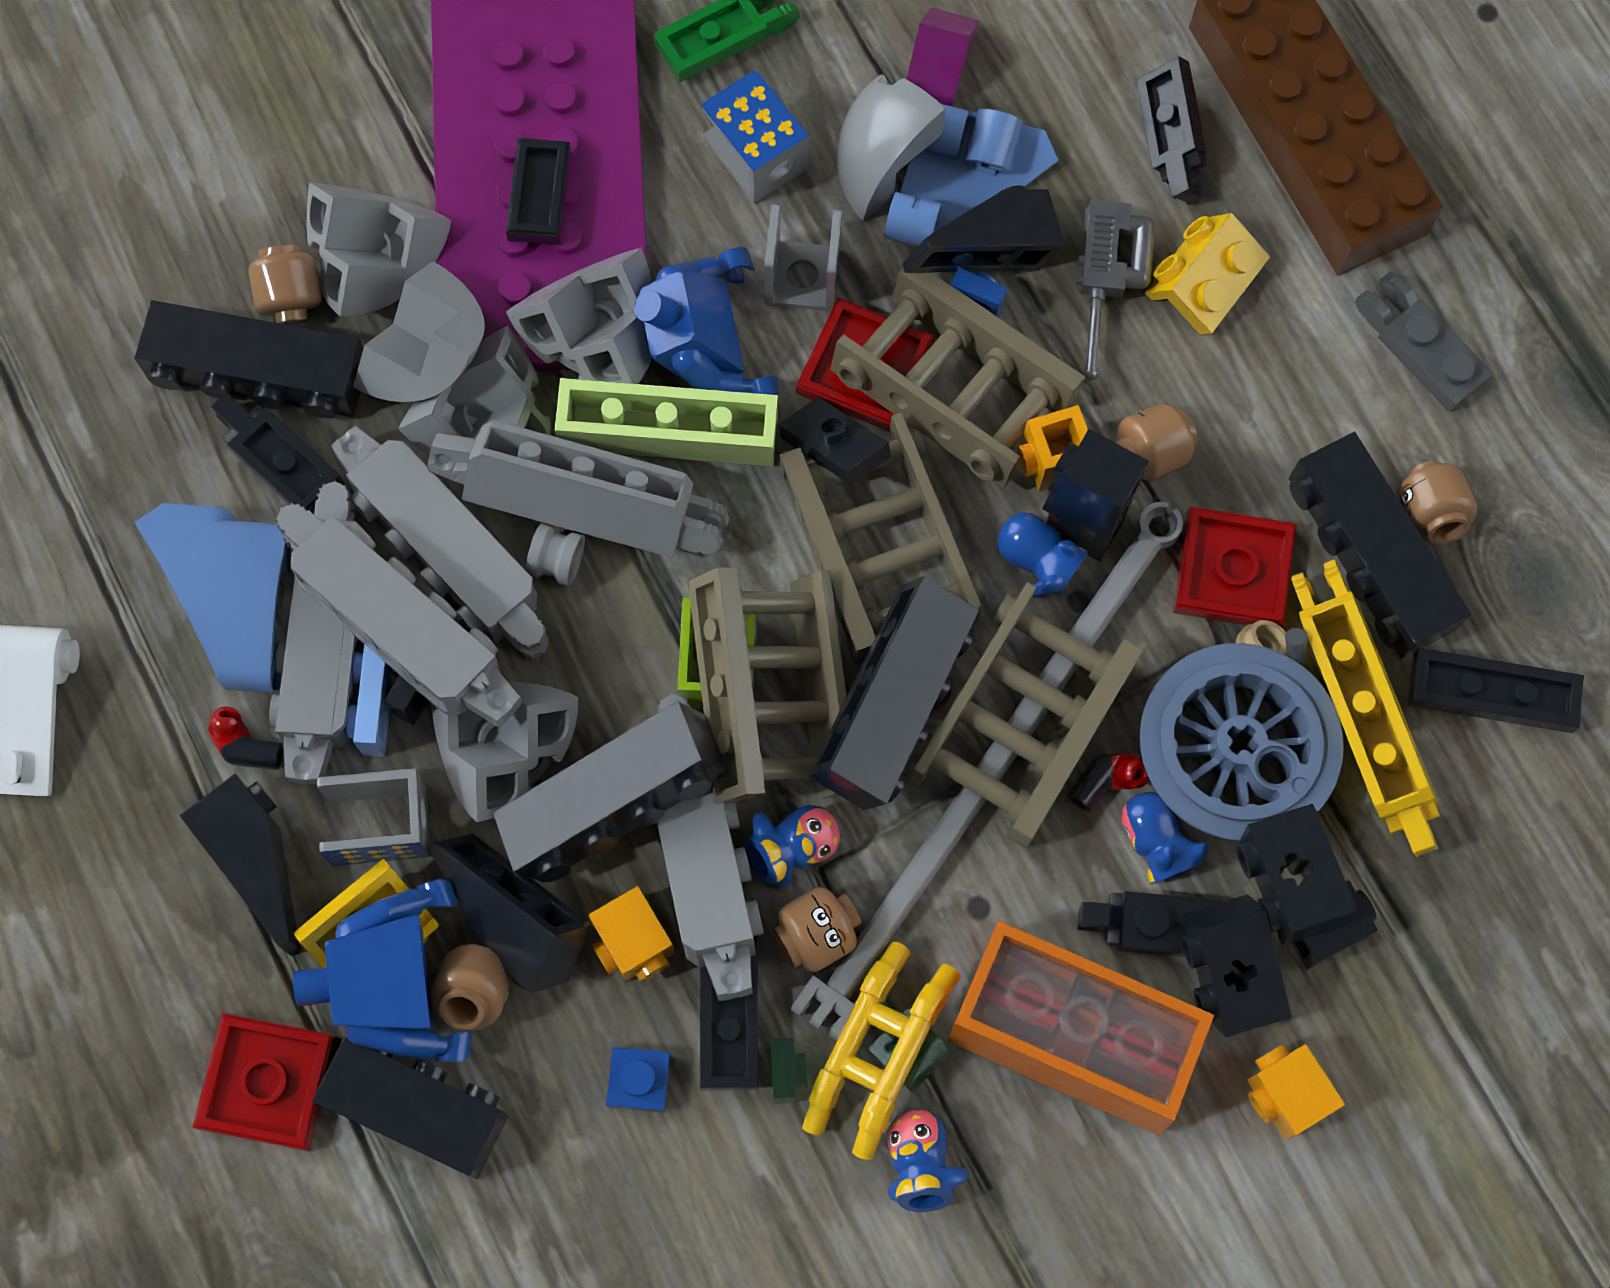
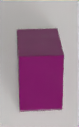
M931 7L919 24L906 80L926 91L940 104L953 107L979 26V20Z

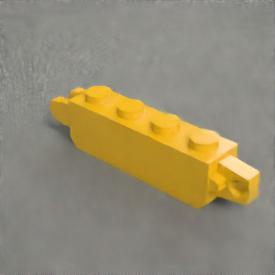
M1334 559L1324 563L1323 566L1327 583L1333 589L1336 598L1317 605L1313 597L1312 585L1303 572L1291 577L1303 611L1299 612L1300 619L1307 632L1308 640L1374 807L1380 819L1388 826L1391 834L1404 830L1413 854L1418 857L1438 849L1428 820L1440 816L1437 809L1440 803L1360 605L1353 593L1349 592L1339 566Z

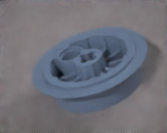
M1227 643L1203 648L1184 657L1174 664L1154 686L1143 710L1140 726V749L1147 775L1160 798L1185 822L1205 833L1220 838L1240 841L1248 824L1312 803L1318 812L1330 797L1341 772L1344 750L1343 732L1339 716L1330 696L1320 682L1301 664L1267 647L1245 643ZM1234 687L1254 692V697L1246 715H1238ZM1213 689L1222 690L1226 721L1221 718L1205 697V692ZM1263 697H1267L1281 708L1282 711L1264 724H1261L1254 717ZM1189 702L1193 703L1213 730L1183 717V707ZM1285 720H1289L1298 737L1269 740L1267 733ZM1174 728L1207 744L1177 746V741L1174 739ZM1241 737L1247 742V745L1237 755L1229 747L1233 741ZM1295 750L1300 752V762L1294 752ZM1202 757L1210 759L1209 762L1190 775L1183 771L1178 759ZM1267 759L1278 762L1281 765L1280 770L1285 779L1284 783L1271 784L1265 781L1259 773L1258 764L1265 762ZM1216 769L1220 774L1209 797L1200 791L1194 783ZM1229 776H1232L1234 779L1237 806L1224 804L1219 799ZM1248 789L1257 797L1265 799L1268 804L1261 806L1250 804Z

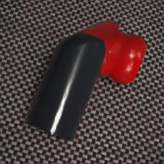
M225 706L213 711L210 716L208 732L210 739L227 763L235 766L279 770L283 757V745L281 742L254 740L241 720L239 711L235 708Z
M1129 753L1097 756L1069 791L1067 797L1076 806L1089 812L1105 790L1141 788L1149 781L1143 759Z

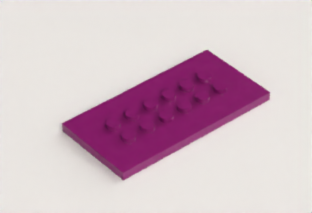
M431 0L435 212L452 220L449 234L436 263L458 278L477 300L484 317L485 327L482 340L496 331L509 326L523 346L536 372L572 370L559 361L555 360L551 363H546L539 358L520 337L506 311L555 281L618 254L642 247L647 260L635 0ZM518 138L570 142L571 157L560 245L507 240L506 226Z

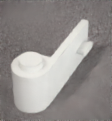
M0 625V794L52 795L57 684L64 683L69 673L76 672L80 658L79 644L76 640H71L69 631L65 628Z

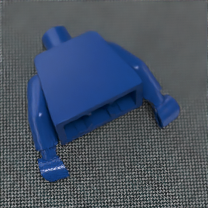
M736 247L727 250L718 256L719 260H716L715 257H709L665 266L658 272L655 282L641 288L634 304V312L636 317L644 322L650 354L654 361L688 382L694 389L768 395L780 394L778 377L767 376L752 380L743 378L742 374H740L745 372L726 281L733 284L743 283L745 280L741 267L755 271L747 248Z
M437 879L417 887L418 891L410 889L382 898L343 919L337 926L336 938L325 942L327 967L293 972L296 1006L330 1002L333 1025L345 1026V1034L355 1045L398 1056L431 1059L436 1055V1061L461 1062L465 1061L470 1055L471 1031L440 1037L434 1031L426 1030L433 1028L429 1000L430 994L422 920L419 915L427 907L457 906L452 885L446 879Z

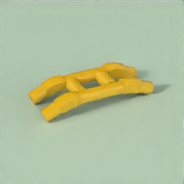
M892 942L881 959L875 962L865 977L860 988V995L824 1069L820 1070L814 1082L808 1100L810 1104L802 1125V1129L812 1135H824L832 1109L835 1108L839 1094L844 1086L845 1077L873 1090L874 1092L870 1094L864 1106L858 1124L859 1131L852 1149V1154L864 1160L874 1159L882 1133L886 1131L890 1116L896 1106L894 1103L931 1025L934 1026L940 1012L947 1003V997L961 977L954 967L942 964L931 981L925 984L910 1010V1017L882 1005L881 1002L884 1003L888 992L897 980L898 973L911 955L908 948L899 942ZM870 1025L899 1038L885 1069H881L856 1057Z

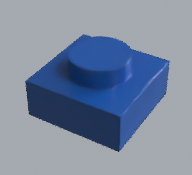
M959 267L950 285L999 318L1002 313L1007 288L999 285L994 278L985 273H971Z
M613 1047L606 1106L610 1108L665 1113L671 1060L670 1052Z

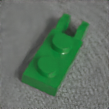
M717 0L656 31L654 34V44L680 83L768 38V35H776L784 29H788L800 18V11L794 3L786 2L759 15L757 11L766 8L770 4L772 5L777 0Z

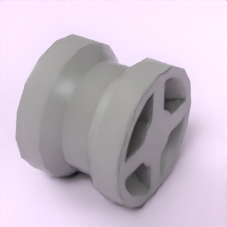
M541 523L530 545L526 572L535 578L543 575L555 577L559 585L570 587L581 564L585 536L576 532H572L567 536L559 534L553 526Z

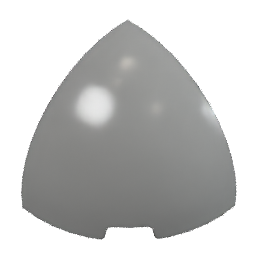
M884 74L875 77L853 102L839 135L837 147L839 181L847 201L863 222L893 198L896 172L942 135L945 108L926 91L904 78L891 85Z
M309 182L307 239L309 247L318 249L320 257L323 259L321 274L319 275L323 297L339 316L368 314L391 305L400 299L405 281L430 262H436L446 242L452 220L425 207L390 196L355 188Z
M642 247L618 254L576 271L533 293L506 311L520 337L539 358L546 363H551L555 360L559 361L566 367L579 373L578 380L638 384L650 365L652 356L649 350L645 325L643 321L636 317L634 312V304L641 288L653 283Z
M434 261L408 278L403 287L393 324L365 344L353 388L387 401L416 402L434 397L450 387L472 362L484 335L485 325L481 308L468 288L452 273Z
M509 326L496 331L481 341L472 362L450 387L434 397L414 402L398 428L413 444L427 454L430 452L437 433L477 439L482 425L493 420L551 436L549 416L542 415L536 408L534 395L531 392L532 388L539 384L537 373L523 346Z
M507 681L521 697L522 705L499 728L468 708L463 714L445 715L431 703L437 743L447 776L460 803L476 822L494 818L493 812L533 789L534 783L545 772L551 762H560L563 759L575 729L579 697L553 687Z

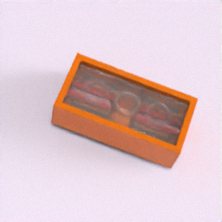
M998 920L946 1041L1161 1136L1175 1121L1214 1015Z

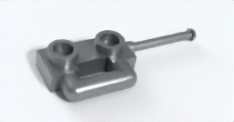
M1090 199L1089 206L1085 210L1084 255H1079L1078 265L1083 266L1082 274L1077 275L1076 284L1081 285L1080 294L1089 295V302H1091L1086 368L1082 372L1087 381H1094L1098 377L1096 364L1101 304L1104 303L1105 296L1122 298L1125 288L1144 289L1151 282L1155 223L1148 216L1131 215L1132 204ZM1128 235L1133 236L1131 267H1127V263L1117 262L1118 238L1127 239Z

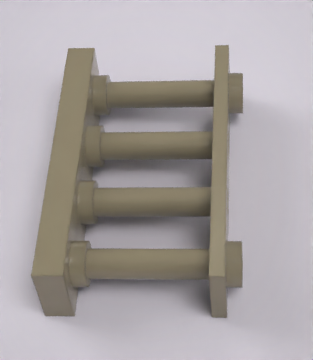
M904 268L899 271L891 299L897 305V308L862 347L843 334L837 341L830 370L836 373L846 386L862 391L893 414L902 412L906 423L916 427L919 432L966 463L977 477L991 481L1004 490L1009 484L1020 458L1018 454L1010 449L1024 434L1027 420L1038 417L1043 409L1056 412L1072 407L1085 376L934 273H905ZM913 320H919L941 336L910 372L903 376L880 360V358ZM959 349L984 364V366L948 407L923 388L953 353ZM1000 379H1006L1025 392L1027 396L992 437L968 421L967 418Z
M902 412L891 417L889 434L891 438L889 442L891 457L873 470L900 461L911 489L839 514H836L834 510L826 512L819 496L825 493L826 486L843 481L841 478L823 466H817L815 462L807 464L801 448L780 454V475L818 571L830 570L832 590L836 597V617L856 666L864 662L890 607L876 612L873 607L864 609L858 594L859 590L864 589L863 583L939 557L950 582V585L944 588L979 610L973 624L978 622L982 607L981 603L986 601L984 588L976 571L967 572L921 459L926 457V451L921 435L916 427L908 429ZM920 509L930 537L857 563L853 558L845 561L838 544L844 541L845 534Z
M718 567L689 580L688 585L704 715L707 718L728 770V774L712 783L715 804L735 803L765 794V780L811 779L808 775L847 697L835 613L836 597L832 590L830 570H819L791 582V592L742 591L739 585L738 569L731 567ZM743 614H794L798 646H748ZM801 668L805 701L756 702L754 700L750 669ZM808 723L812 756L762 758L757 724ZM815 781L817 799H827L838 795Z
M1028 582L1018 597L1011 593L1007 594L992 620L1000 625V628L935 735L933 736L928 733L922 746L915 753L911 754L908 759L916 764L910 779L916 784H921L932 767L1008 812L1005 818L1014 822V825L1007 838L1025 849L1042 824L1143 652V649L1123 639L1115 654L1107 649H1104L1103 653L1027 610L1026 608L1030 604L1036 587ZM1014 628L1091 672L1088 677L1096 681L1097 684L1088 700L1079 695L1073 699L1000 656L999 653ZM989 674L1062 717L1061 724L1070 730L1060 747L1051 741L1048 745L1041 743L972 702L971 700L985 676ZM958 721L964 722L1035 764L1036 766L1033 770L1042 775L1033 793L1031 794L1023 788L1018 793L944 749L943 746Z

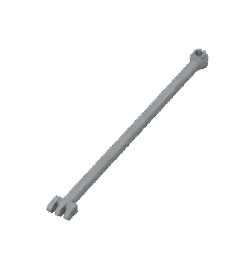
M1155 502L1145 507L1138 520V534L1068 634L1091 647L1094 646L1158 551L1168 548L1178 539L1182 531L1183 520L1177 508L1165 522L1164 526L1167 528L1168 533L1165 536L1159 537L1150 532L1149 525L1155 522L1161 523L1169 503ZM1055 652L1038 678L1063 691L1079 665ZM1025 696L1007 722L1032 736L1049 710ZM994 741L976 768L1001 781L1018 754ZM962 786L858 936L855 949L842 959L826 984L812 976L792 1005L791 1011L801 1016L808 1009L813 998L819 1001L821 1005L809 1023L819 1029L832 1011L839 1015L840 1018L832 1025L828 1035L837 1042L855 1005L849 1001L981 810L987 801L986 799Z

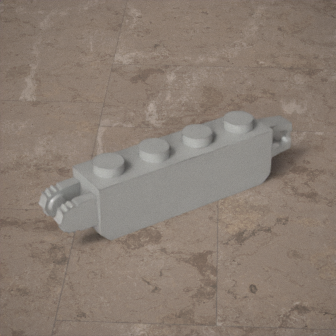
M496 420L482 425L477 439L437 433L429 452L428 471L463 484L462 500L672 558L676 548L694 553L701 552L702 555L708 554V556L715 554L722 547L724 539L722 538L721 530L728 525L730 518L727 508L723 507V504H718L717 501L714 503L710 499L692 495L694 483L684 472Z
M354 426L344 436L337 439L331 447L347 471L346 477L354 491V494L350 496L351 503L368 522H372L377 517L389 531L384 537L401 558L406 560L413 555L425 568L419 575L433 592L441 597L448 593L460 606L455 612L462 616L469 631L475 627L484 632L495 644L505 637L517 651L520 650L521 656L525 655L526 659L531 658L533 660L534 658L545 656L544 653L547 647L550 646L549 637L546 635L545 625L542 624L541 620L538 621V617L534 613L537 609L538 594L534 589L532 577L438 477L428 471V467L404 441L387 440L384 444L380 445L357 426Z
M335 480L331 483L322 484L323 487L319 488L320 492L317 494L319 499L316 500L314 515L324 522L332 514L346 527L352 522L361 527L356 521L355 513H357V510L351 503V494L347 486L337 483ZM290 547V549H289V562H290V567H291V553L293 552L292 549H291V547ZM295 575L293 588H286L283 597V618L285 621H289L287 640L280 641L277 647L276 669L278 674H282L280 694H273L271 698L269 721L270 726L276 728L275 732L284 741L285 778L292 783L313 785L317 784V778L325 777L332 748H342L353 739L347 736V714L351 704H358L360 684H354L353 662L356 651H364V643L300 588L299 580Z
M292 502L284 508L280 507L278 517L275 518L276 525L283 535L284 542L293 551L291 553V569L299 580L300 588L445 715L463 714L468 708L499 728L522 705L521 697L500 673L495 656L498 649L494 643L477 628L473 627L467 632L453 620L457 614L441 596L432 592L427 597L413 585L416 582V578L399 560L392 557L386 562L373 551L376 544L361 527L353 522L346 527L332 514L322 522L309 510L306 511L304 506L300 507L299 503L294 505Z
M670 693L669 696L660 700V705H657V713L676 701L689 707L690 704H688V699ZM712 784L710 790L702 796L683 800L664 811V816L657 824L686 959L699 967L706 966L718 1000L724 1001L753 994L751 956L756 955L753 936L764 933L757 901L745 902L741 883L751 881L752 879L745 847L733 849L729 830L740 828L735 803L715 804Z

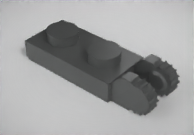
M1390 271L1380 279V288L1383 291L1382 293L1386 295V298H1389L1390 302L1402 314L1394 319L1390 308L1384 301L1379 299V296H1376L1370 290H1366L1356 298V307L1362 316L1366 318L1367 322L1379 333L1378 338L1451 412L1486 384L1494 373L1422 299H1417L1414 289L1407 281L1403 280V277H1400L1394 271Z

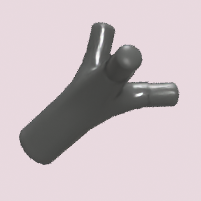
M1301 628L1290 629L1285 634L1288 657L1306 668L1329 694L1325 680L1319 674L1312 660L1307 632Z

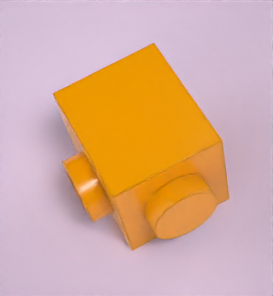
M1079 405L1036 417L1026 422L1021 445L1017 446V454L1020 456L1018 461L1023 474L1026 477L1033 476L1038 492L1049 488L1056 474L1054 472L1055 466L1068 443L1072 442L1079 446L1088 431Z
M638 886L588 915L601 939L592 944V947L608 975L619 970L625 982L637 976L639 982L642 983L657 976L670 966L667 958L675 954L673 944Z
M1284 1043L1255 1060L1260 1072L1247 1079L1248 1084L1253 1090L1248 1093L1253 1108L1265 1123L1268 1124L1273 1121L1284 1140L1300 1134L1345 1105L1306 1044L1292 1052L1288 1050Z

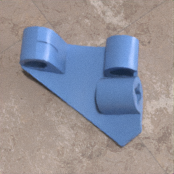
M941 104L945 108L942 135L909 162L900 192H895L884 238L919 246L927 236L996 195L1001 190L1016 185L1026 187L1058 162L1046 131L1023 125V121L1020 118L1005 112L979 109L976 113Z
M162 503L135 521V525L156 558L184 609L212 666L216 679L223 686V689L276 693L282 674L277 673L276 652L280 642L275 621L281 573L290 574L292 572L289 562L290 547L288 548L284 542L283 535L276 525L277 523L238 521L230 512L212 506Z

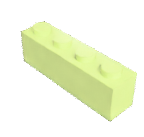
M560 378L555 433L557 438L615 454L774 467L778 395Z

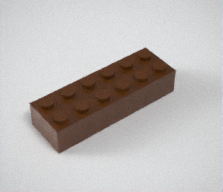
M1197 0L1189 25L1190 31L1336 275L1344 274L1427 236L1442 211L1443 205L1316 0Z

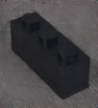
M1088 429L1079 446L1072 442L1068 443L1055 466L1054 472L1056 474L1048 488L1050 493L1042 507V510L1049 513L1046 523L1060 533L1061 541H1073L1077 547L1085 549L1088 552V556L1101 562L1128 514L1149 461Z
M344 1037L312 1101L478 1180L508 1118L506 1113L496 1108L500 1097L471 1083H468L465 1091L462 1092L445 1084L444 1081L448 1073L430 1063L417 1058L411 1068L392 1059L394 1054L355 1045L347 1037Z

